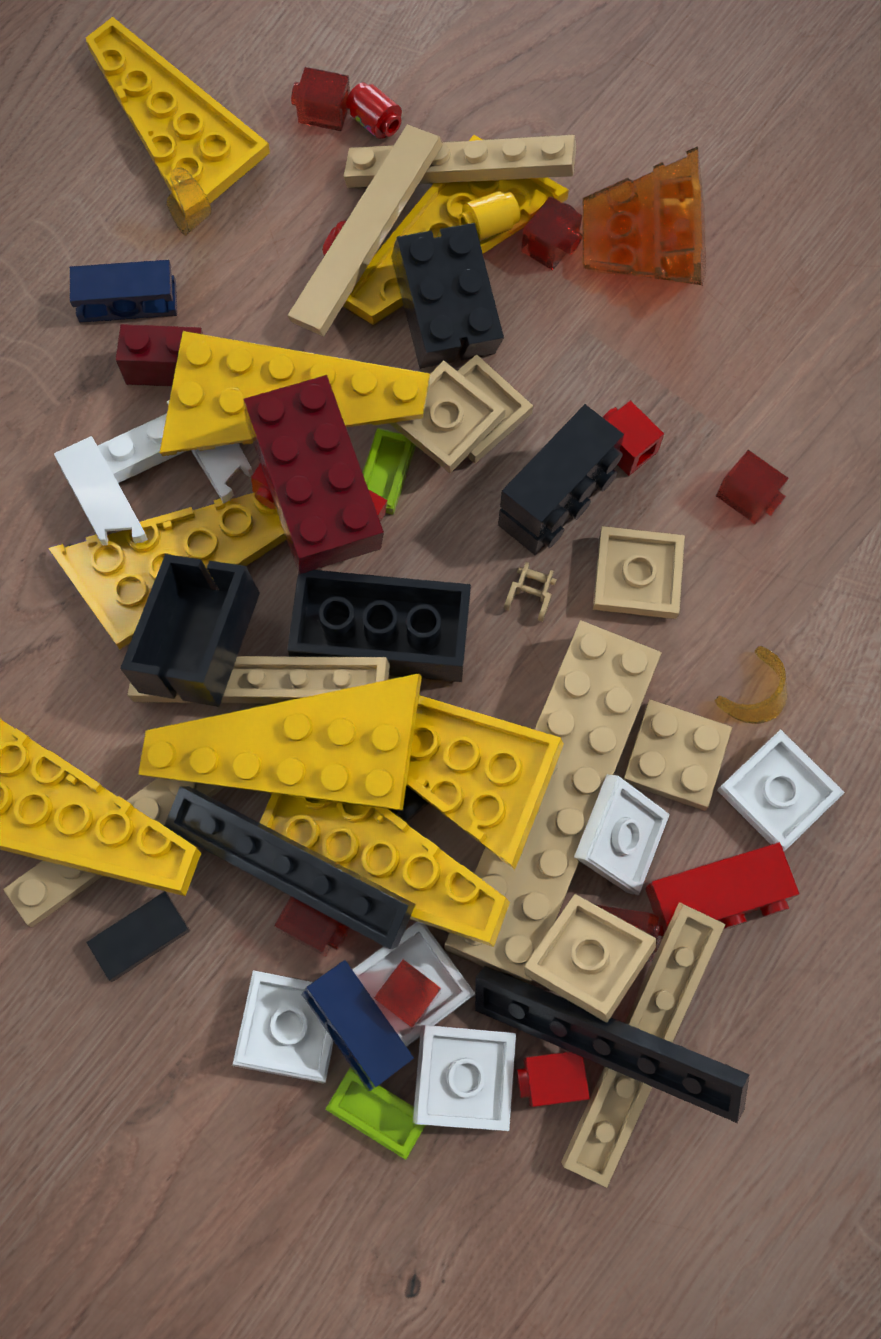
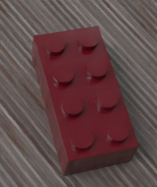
M324 375L244 398L245 420L298 573L303 574L380 550L384 531L328 376Z

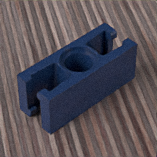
M170 260L70 266V303L72 307H77L76 316L79 323L177 316L176 280L171 273Z
M346 960L308 985L301 994L368 1092L414 1059Z

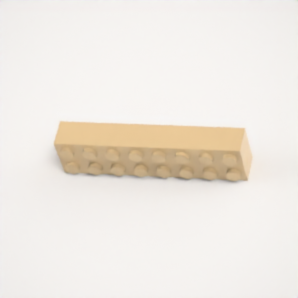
M580 620L534 729L561 737L564 745L516 869L514 870L485 847L474 873L505 896L510 902L496 943L492 947L449 933L445 942V951L482 967L487 966L528 984L531 983L532 979L525 975L524 966L556 921L579 860L574 858V855L607 774L613 775L662 652Z

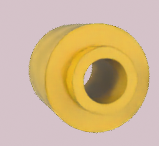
M501 191L464 203L462 213L459 215L460 225L475 223L479 241L509 231L513 228L514 224L520 221V209L516 198L511 192L503 194Z

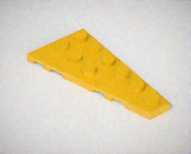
M111 17L85 38L88 49L188 222L270 154L267 141L114 17Z
M473 135L469 141L483 139L477 137L476 135ZM548 177L433 183L374 255L343 307L374 325L403 306L391 258L396 237L432 230L433 237L437 238L440 229L460 225L459 215L462 213L464 203L497 191H501L503 194L511 192L519 205L520 221L514 224L513 228L509 231L479 241L482 254H484L566 201L569 189Z
M183 331L159 453L162 456H170L182 451L196 449L200 451L211 450L217 446L242 443L243 445L252 444L253 440L245 420L244 398L324 375L328 376L346 427L366 424L374 426L422 419L430 373Z
M250 493L230 499L225 503L220 498L214 500L215 504L195 510L189 507L141 521L139 523L148 538L147 541L142 543H134L132 530H123L107 535L108 545L103 546L96 534L85 537V542L68 547L61 544L48 549L120 650L132 640L165 554L201 559L206 569L209 561L247 566L287 538L277 510L264 506L255 498V493Z
M418 673L146 730L138 775L403 811L422 676Z
M419 695L406 785L515 870L564 743L561 737Z
M0 718V850L186 896L201 855L197 847L161 823L152 820L134 808L132 804L120 796H116L100 783Z
M271 794L260 820L261 824L413 902L416 905L411 914V920L494 947L510 904L508 899L442 851L429 839L410 827L389 809L283 794Z

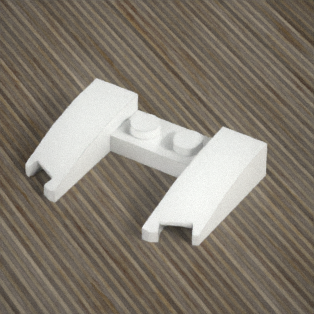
M167 414L98 446L93 437L90 436L54 453L65 478L103 546L108 545L107 531L132 530L134 543H142L148 540L118 483L186 452H177L176 455L162 456L159 453ZM238 443L217 446L211 450H191L223 503L229 501L234 496L232 489L226 483L239 469L249 477L253 474L252 468Z

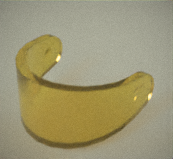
M178 167L171 172L170 180L179 198L182 210L172 193L167 197L166 203L178 229L184 236H187L211 215L212 209L206 194L197 181L186 169Z
M758 646L755 649V654L778 675L780 682L776 691L769 698L756 704H737L722 696H718L715 699V703L720 709L736 720L745 723L759 724L774 719L782 712L788 697L784 665L776 654L763 646Z

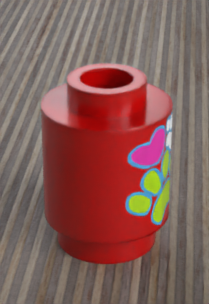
M362 82L357 84L349 93L346 106L350 110V115L378 139H383L397 132L402 121L401 107L373 84L368 85Z

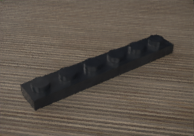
M180 786L164 825L180 837L388 949L398 947L416 905L190 786Z
M484 966L477 974L475 981V1011L735 1123H738L744 1112L750 1074L610 1017L606 1023L565 998L487 966Z

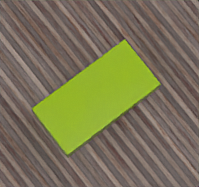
M377 428L364 466L363 476L369 490L388 500L386 513L394 515L416 445L403 434Z
M352 1068L348 1069L325 1109L405 1160L425 1125L413 1123L414 1107L379 1085L368 1092Z

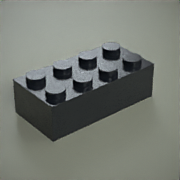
M312 570L303 574L298 573L287 649L289 657H387L390 664V676L404 677L419 673L422 679L462 682L471 584Z

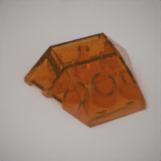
M698 146L686 151L687 157L667 166L661 162L653 166V172L632 181L626 178L583 197V266L585 269L601 273L640 276L703 286L706 276L705 208Z

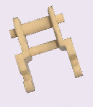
M526 562L524 568H518L517 573L521 574L518 583L512 582L504 610H510L514 596L519 595L521 591L539 596L540 601L543 603L538 616V621L543 622L552 595L547 593L550 584L555 585L557 579L552 578L554 570H550L548 575L529 569V562ZM525 578L545 583L543 590L523 585Z

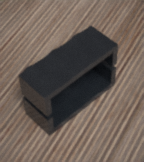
M475 223L442 228L439 230L437 238L433 237L432 230L396 237L391 258L419 368L437 366L443 360L446 363L454 362L461 348V340H466L459 353L461 361L472 359L476 354L479 357L495 354L504 339Z
M584 404L502 490L498 526L534 555L544 546L551 548L562 536L565 530L563 525L571 517L577 520L591 503L589 498L597 489L603 492L615 479L618 473L614 470L615 466L623 456L620 448L624 434Z
M165 554L120 667L138 693L175 699L178 693L183 701L220 707L260 595L247 567L209 561L206 569L201 559Z

